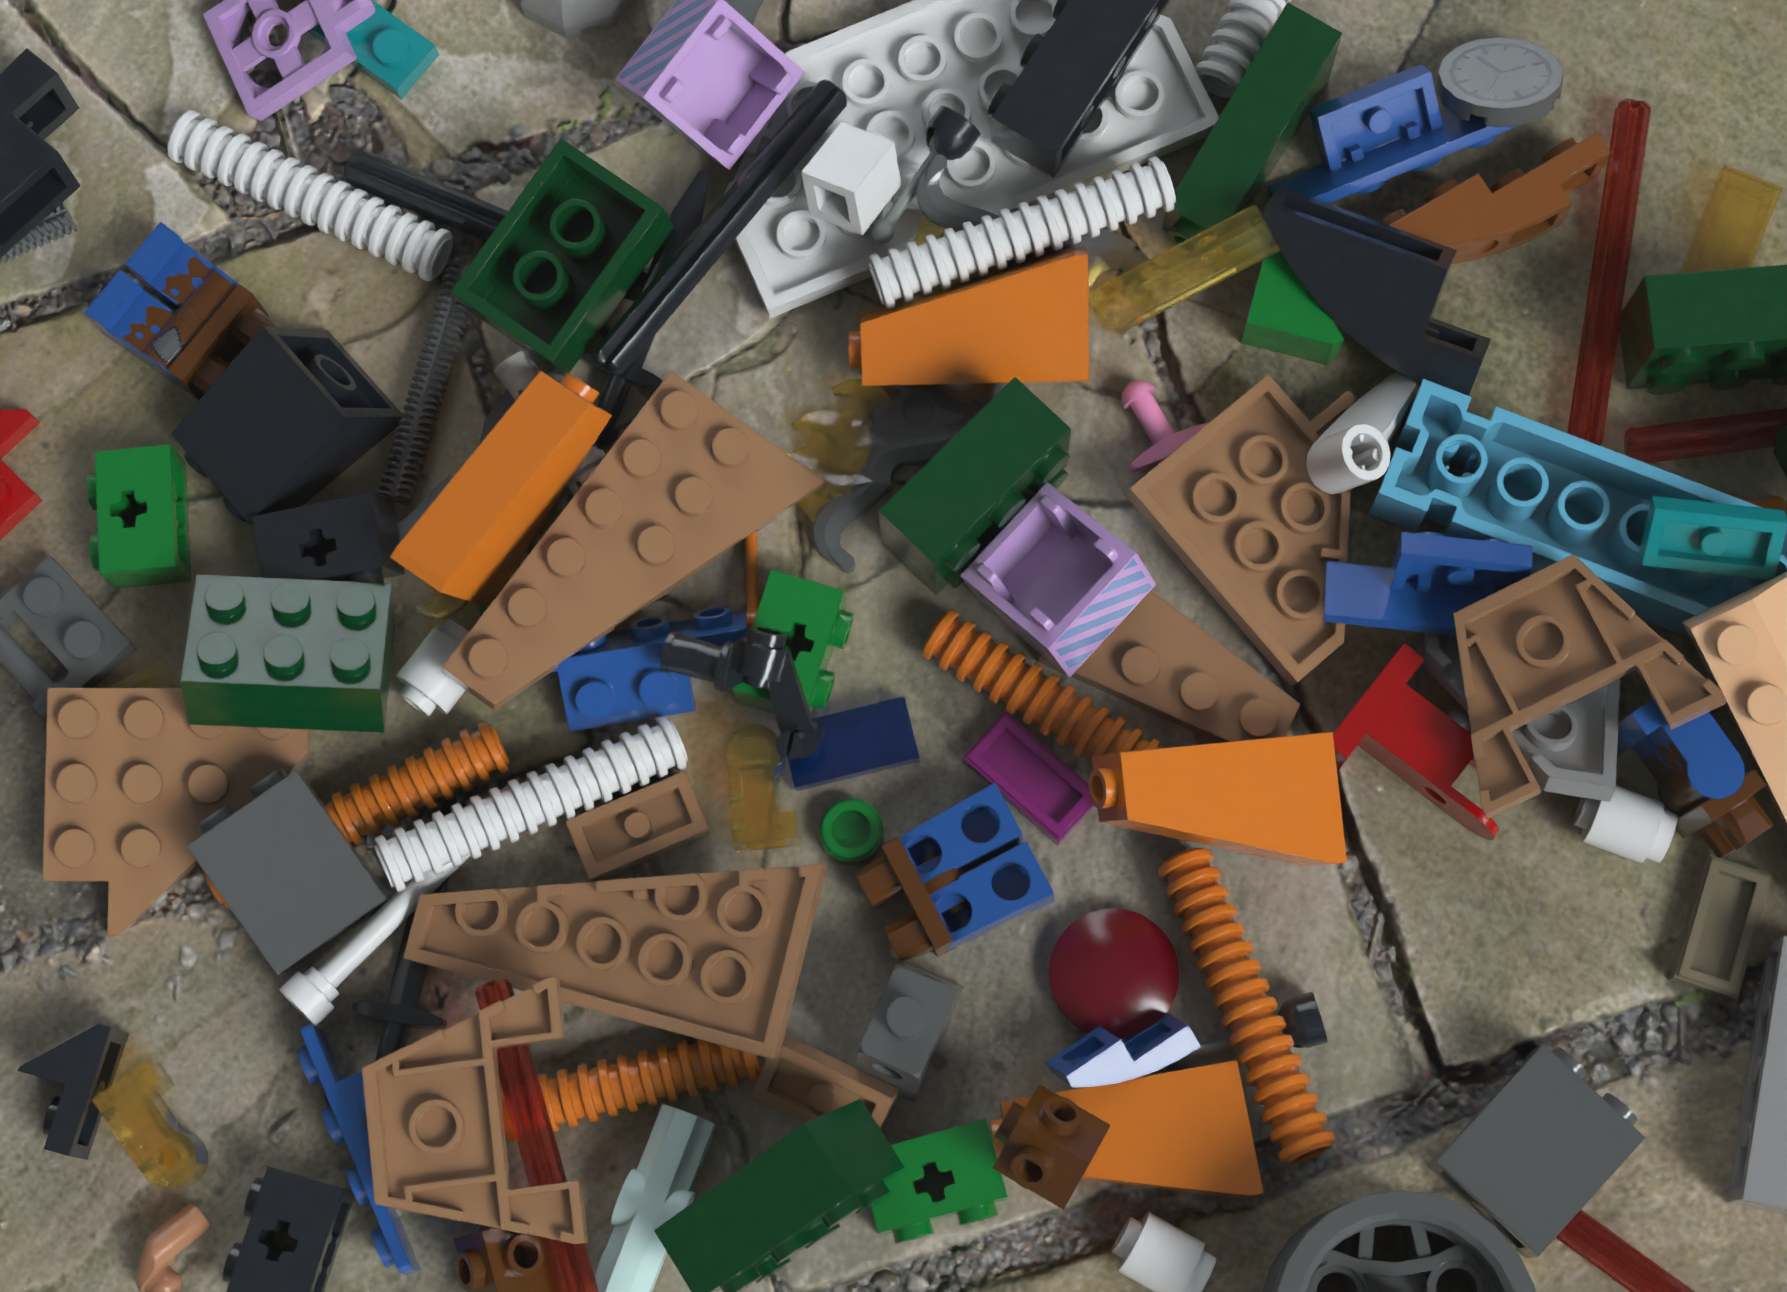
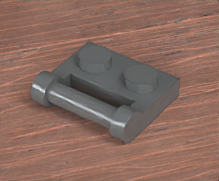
M50 555L0 598V662L35 700L32 706L45 722H47V688H94L137 649ZM19 618L24 621L70 672L60 682L54 683L6 631Z

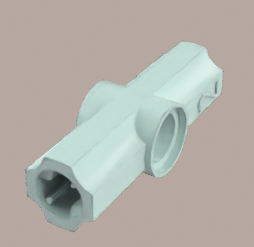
M662 1104L637 1170L633 1168L630 1171L618 1196L611 1218V1225L614 1226L607 1247L600 1258L589 1292L653 1291L667 1255V1251L654 1230L693 1203L695 1192L691 1190L714 1137L713 1133L717 1126L716 1124L683 1110Z

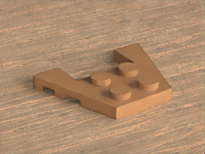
M1574 554L1453 613L1470 720L1480 802L1487 819L1542 793L1512 735V731L1615 680L1638 671L1670 731L1726 704L1722 691L1710 679L1704 678L1684 659V656L1666 639L1663 640L1636 615L1634 609Z
M546 978L531 985V988L504 1001L500 1000L451 1027L434 1032L362 1067L376 1205L530 1234L572 1244L588 1242L582 1181L512 1189L510 1184L496 1051L502 1047L566 1039L560 981L558 978Z

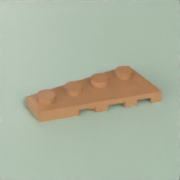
M1152 591L1141 600L1071 676L1076 680L1219 743L1286 737L1300 706V703ZM1040 655V664L1063 673L1043 655Z

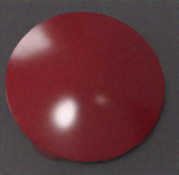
M1117 908L1101 909L1090 912L1075 920L1058 938L1049 962V984L1053 998L1060 1011L1086 1035L1100 1026L1119 1039L1139 1034L1161 1020L1168 1012L1175 999L1179 985V964L1169 938L1153 921L1130 910Z

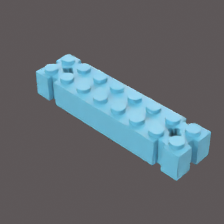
M1423 379L1411 404L1396 442V449L1383 475L1369 514L1415 532L1422 520L1425 519L1444 526L1445 529L1442 535L1447 537L1475 540L1501 539L1512 544L1531 545L1532 570L1530 575L1574 554L1634 609L1640 619L1686 637L1689 636L1682 624L1683 621L1768 581V579L1642 566L1639 555L1652 496L1762 507L1497 406L1489 420L1467 412L1472 397ZM1450 463H1456L1463 467L1460 477L1448 472ZM1787 531L1775 577L1787 572Z

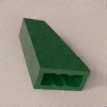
M1286 4L1177 187L1174 210L1165 212L1162 229L1169 233L1168 236L1175 245L1188 253L1198 255L1200 252H1203L1216 259L1308 116V109L1313 108L1328 85L1342 32L1294 5Z

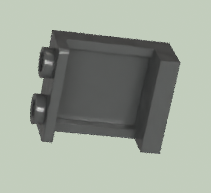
M282 768L272 772L250 788V792L255 799L235 813L227 805L200 822L195 827L200 837L187 845V848L277 975L286 973L392 897L379 877H374L312 790L309 785L311 781L303 771L295 770L287 776Z
M1544 1044L1533 1049L1525 1057V1062L1467 1126L1427 1164L1433 1172L1479 1215L1496 1226L1508 1242L1525 1258L1538 1257L1646 1138L1633 1126L1637 1121V1117L1622 1101L1610 1093H1606L1601 1097L1582 1080L1587 1072L1573 1056L1560 1047H1555L1551 1051Z

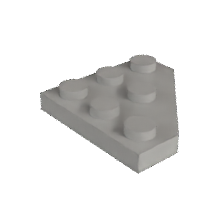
M1424 632L1422 657L1425 660L1422 665L1468 712L1457 636ZM1620 679L1512 731V735L1543 791L1610 802L1616 788Z

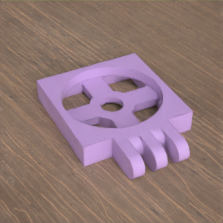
M223 0L205 12L203 16L248 116L263 121L357 59L346 33L370 18L375 13V7L371 0H306L286 13L279 9L276 0ZM252 10L256 19L252 36L240 44L243 24ZM282 24L287 29V38L282 45L274 47L269 41L270 31L276 25ZM320 24L326 37L322 55L305 65L297 48L300 36ZM266 58L275 60L283 78L282 81L271 88L260 86L247 73L249 69Z

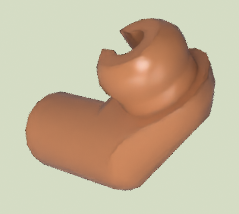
M188 1203L147 1237L134 1277L140 1292H178L182 1288L181 1276L172 1269L175 1259L181 1251L210 1228L207 1219L192 1203Z

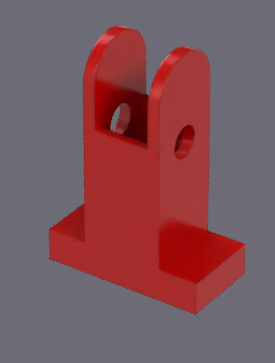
M1404 643L1333 733L1337 769H1341L1359 746L1466 829L1484 839L1493 840L1499 832L1497 824L1492 818L1487 819L1481 808L1452 787L1468 764L1476 769L1471 733L1407 685L1425 658Z

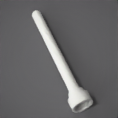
M508 785L502 788L500 792L508 789ZM471 855L462 857V862L464 863ZM448 863L443 866L444 872L436 876L433 871L423 874L425 881L417 884L414 879L405 883L406 888L396 892L318 970L311 966L303 975L297 971L278 990L308 1021L317 1026L335 1008L331 1002L340 994L336 988L416 910L419 895L432 894L460 866L454 867L452 863Z

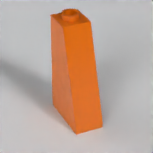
M1071 247L989 273L983 277L979 276L970 279L969 282L963 284L960 282L951 285V288L946 290L941 288L932 291V295L926 297L923 294L916 296L914 301L909 303L903 300L895 303V307L892 309H887L885 306L862 313L861 331H849L850 369L862 368V386L1009 383L1014 377L1021 383L1089 381V276L1086 247Z
M540 371L397 545L390 558L440 593L489 607L612 415L593 403L599 392L569 372L565 374L562 381H559Z
M1333 732L1092 756L1093 771L1089 777V793L1092 803L1098 809L1100 823L1303 866L1347 863Z
M1237 1060L1138 1077L1116 1084L1054 1092L1059 1096L1070 1099L1080 1108L1110 1124L1106 1135L1081 1178L1083 1181L1241 1199L1258 1197L1264 1194ZM1031 1097L1001 1102L1002 1118L990 1120L997 1158L1005 1143L994 1136L1013 1102L1026 1108Z

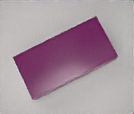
M1006 711L963 757L965 765L989 786L996 783L1003 798L1057 846L1062 843L1094 807L1090 798L1089 784Z

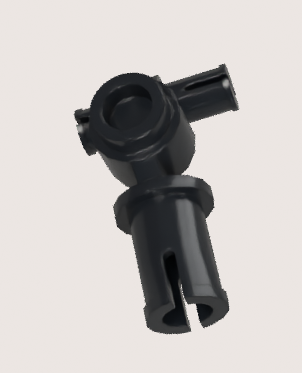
M750 626L747 637L735 642L727 641L724 646L683 636L674 631L669 633L661 654V671L667 673L674 672L714 683L715 690L725 692L742 682L754 687L768 688L781 733L776 741V749L781 757L785 758L789 755L790 760L809 757L818 750L821 742L824 740L826 735L825 726L818 719L813 722L790 648L786 645L787 633L769 627Z

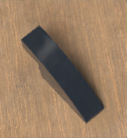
M28 48L0 74V258L80 187V184L60 153L45 141L51 133L80 108L59 74Z
M1279 186L1266 204L1263 218L1291 269L1320 307L1354 340L1393 369L1420 385L1423 379L1469 396L1491 339L1432 318L1457 250Z

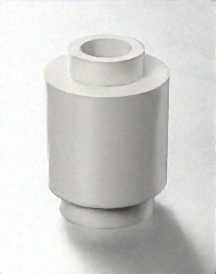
M450 619L447 620L440 630L436 628L431 630L396 675L397 679L404 684V687L398 693L399 696L427 717L435 709L447 715L466 691L442 673V666L469 633L465 628Z
M1616 785L1610 802L1581 798L1573 825L1583 828L1581 834V842L1638 863H1643L1645 859L1660 863L1672 841L1678 815L1664 810V802Z
M1147 1212L1140 1222L1129 1217L1111 1251L1121 1257L1117 1266L1118 1272L1153 1292H1202L1216 1263V1257L1204 1251V1242L1151 1212Z

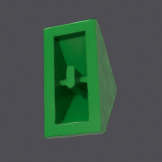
M1273 238L1267 243L1241 343L1327 365L1337 359L1344 338L1329 314L1320 307L1295 275Z

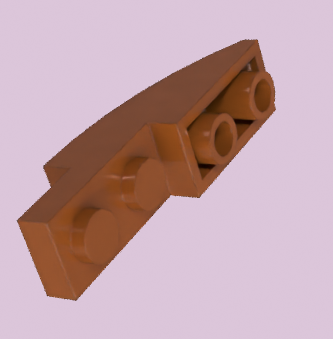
M1597 132L1579 143H1576L1573 138H1569L1548 151L1542 158L1543 164L1526 174L1521 168L1515 169L1500 178L1490 190L1479 174L1474 175L1461 184L1456 179L1448 180L1426 196L1424 200L1426 202L1425 205L1409 214H1406L1404 209L1397 210L1382 219L1380 223L1457 250L1452 264L1469 262L1498 254L1529 242L1560 226L1572 205V201L1567 194L1599 175L1610 154V150Z

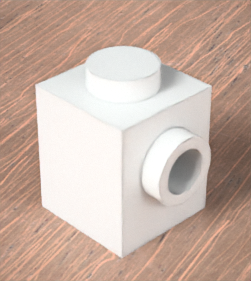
M843 122L838 125L801 172L810 215L860 235L865 233L902 185L894 141L886 139L877 132L865 131Z

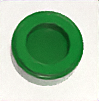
M847 798L833 803L824 812L820 820L819 836L822 846L833 860L841 864L859 865L869 861L878 853L884 839L883 822L879 813L871 804L861 799Z

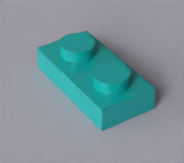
M371 0L375 7V13L346 33L357 56V59L351 62V64L402 100L436 60L439 53L435 44ZM320 24L308 31L309 34L325 44L326 37Z
M1652 496L1639 550L1642 566L1770 580L1775 577L1787 531V516L1785 510Z

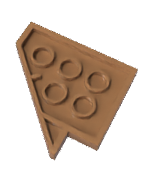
M1268 374L1131 486L1125 493V496L1292 687L1344 643L1345 624L1322 621L1324 573L1326 561L1348 563L1351 489L1337 494L1323 492L1314 485L1309 477L1306 462L1307 454L1312 445L1355 403V396L1348 389L1309 421Z
M47 688L42 881L109 882L107 936H122L198 863L187 848V845L200 837L195 827L211 814L227 805L233 813L255 799L250 792V788L272 772L282 768L288 776L310 755V730L188 725L182 689Z

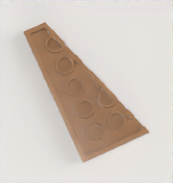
M670 371L442 666V673L491 709L496 710L558 668L559 664L591 642L595 643L614 630V627L638 610H643L723 556L725 551L754 531L758 532L776 520L777 516L820 490L825 481L676 373Z
M820 863L583 883L419 895L403 958L521 991L531 988V985L546 978L556 977L560 981L562 1002L762 1057L778 1059L828 864Z

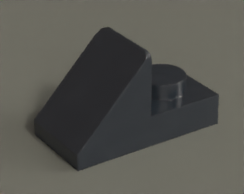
M97 1024L18 1068L17 1071L65 1084L61 1097L56 1096L52 1100L44 1118L43 1133L48 1135L44 1146L45 1150L88 1160L129 1033Z

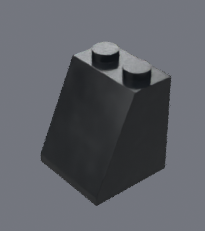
M262 326L173 430L171 435L186 451L184 457L187 463L196 472L209 478L225 496L223 502L226 508L241 521L253 524L252 516L303 506L400 425L398 423L399 420L404 417L401 416L399 409L328 330Z

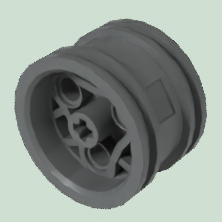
M1395 1190L1362 1196L1313 1217L1287 1240L1271 1264L1261 1292H1316L1320 1280L1329 1273L1339 1275L1346 1280L1350 1287V1292H1436V1283L1439 1276L1448 1269L1459 1272L1465 1278L1468 1292H1536L1519 1253L1492 1223L1466 1205L1439 1195ZM1383 1226L1402 1228L1409 1260L1402 1262L1372 1260L1375 1228ZM1352 1236L1351 1256L1333 1250L1342 1240ZM1427 1236L1444 1248L1431 1254Z

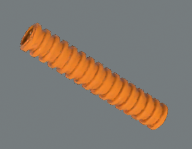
M954 609L942 614L923 643V658L928 661L934 657L940 660V669L945 672L950 668L957 671L955 675L957 680L964 682L966 679H969L973 682L972 689L977 693L983 690L988 691L991 702L994 704L1000 700L1007 704L1005 709L1011 715L1019 711L1023 714L1022 721L1025 724L1030 725L1036 722L1040 725L1039 733L1047 736L1051 732L1057 736L1056 744L1064 747L1067 743L1073 746V755L1080 758L1084 754L1090 757V766L1092 767V756L1159 749L1161 746V742L1155 738L1151 742L1143 739L1144 731L1137 727L1133 732L1126 728L1127 720L1120 716L1116 721L1109 717V708L1102 706L1098 710L1092 706L1093 698L1085 695L1082 699L1076 696V687L1069 684L1065 688L1059 685L1060 678L1056 674L1052 673L1049 677L1042 674V665L1037 662L1032 666L1025 663L1026 655L1018 652L1015 655L1009 653V644L1001 641L998 645L992 642L993 635L989 631L985 630L981 634L975 631V622L970 619L965 623L958 620L959 612Z
M482 720L477 724L479 730L470 733L468 729H464L459 732L460 739L454 742L450 738L443 739L441 741L442 748L434 751L429 746L423 749V757L417 760L413 755L406 757L405 766L398 769L395 764L387 767L386 775L379 777V775L374 773L368 776V784L361 786L358 782L350 785L351 792L343 795L340 791L332 794L331 802L325 804L322 800L320 801L348 841H353L358 846L364 843V835L371 832L376 837L382 834V826L388 823L395 828L401 824V817L408 815L413 819L419 816L418 809L425 805L429 810L436 808V800L441 797H445L447 801L455 798L454 791L463 788L465 792L473 789L472 782L481 779L483 783H487L492 780L491 773L497 770L501 774L509 772V764L511 762L493 725L488 724L486 720ZM203 870L207 883L218 902L230 908Z
M1206 848L1185 850L1167 859L1157 872L1161 881L1169 882L1165 891L1168 899L1177 901L1173 910L1176 917L1184 918L1185 920L1181 925L1184 936H1192L1193 940L1189 943L1191 953L1201 957L1197 962V967L1200 973H1207L1209 976L1205 980V986L1209 992H1216L1217 996L1212 1001L1216 1010L1224 1011L1225 1015L1220 1019L1224 1029H1231L1233 1032L1229 1037V1042L1232 1048H1239L1241 1051L1237 1056V1061L1240 1067H1247L1249 1070L1245 1075V1080L1248 1086H1256L1257 1092L1253 1095V1099L1256 1105H1264L1265 1107L1261 1117L1265 1125L1272 1124L1274 1130L1269 1134L1273 1144H1280L1282 1150L1278 1153L1281 1163L1293 1165L1317 1157L1328 1151L1332 1144L1336 1142L1334 1133L1332 1131H1325L1323 1126L1328 1122L1324 1112H1317L1315 1108L1319 1103L1318 1096L1314 1092H1308L1306 1088L1310 1085L1311 1080L1307 1073H1300L1298 1069L1302 1065L1300 1055L1292 1054L1290 1051L1294 1046V1041L1291 1035H1284L1282 1032L1286 1027L1283 1016H1275L1274 1014L1278 1004L1274 997H1267L1266 992L1270 989L1267 979L1258 977V973L1262 970L1260 962L1250 958L1251 953L1254 951L1251 942L1242 940L1245 928L1243 923L1234 921L1238 914L1235 905L1226 903L1227 898L1230 896L1227 886L1218 884L1222 878L1219 868L1210 866L1214 860L1211 850Z
M681 1039L677 1041L676 1048L668 1049L666 1044H661L657 1046L656 1053L649 1054L646 1049H641L637 1051V1057L629 1059L624 1053L618 1055L617 1062L609 1064L604 1058L597 1061V1067L589 1069L587 1064L584 1063L577 1066V1072L569 1074L568 1070L564 1068L557 1070V1077L549 1079L548 1075L544 1073L537 1075V1082L529 1084L528 1080L524 1078L517 1080L515 1088L509 1089L507 1084H500L505 1137H507L509 1142L513 1143L519 1141L520 1134L527 1132L528 1136L533 1138L539 1136L540 1129L547 1127L549 1132L553 1133L559 1131L560 1124L567 1122L569 1127L573 1128L579 1126L580 1119L587 1117L593 1123L599 1121L600 1114L608 1112V1115L613 1118L619 1116L620 1109L628 1107L629 1111L633 1113L639 1111L640 1104L648 1102L649 1106L653 1108L659 1106V1099L668 1097L671 1103L679 1101V1094L688 1092L691 1098L699 1096V1089L706 1087L709 1088L711 1093L719 1091V1084L726 1082L729 1083L731 1088L738 1087L739 1079L746 1077L749 1078L751 1083H754L761 1072L759 1057L755 1054L697 1039V1042L688 1044L686 1039Z

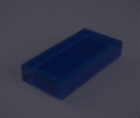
M904 696L813 718V722L816 719L820 720L826 729V735L818 750L811 756L803 759L795 758L790 760L789 755L787 756L796 791L920 762Z

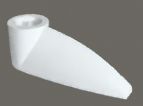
M1396 371L1348 408L1317 439L1307 454L1306 466L1309 477L1314 485L1323 492L1337 494L1374 481L1385 474L1390 464L1391 455L1388 443L1406 416L1417 393L1419 383Z

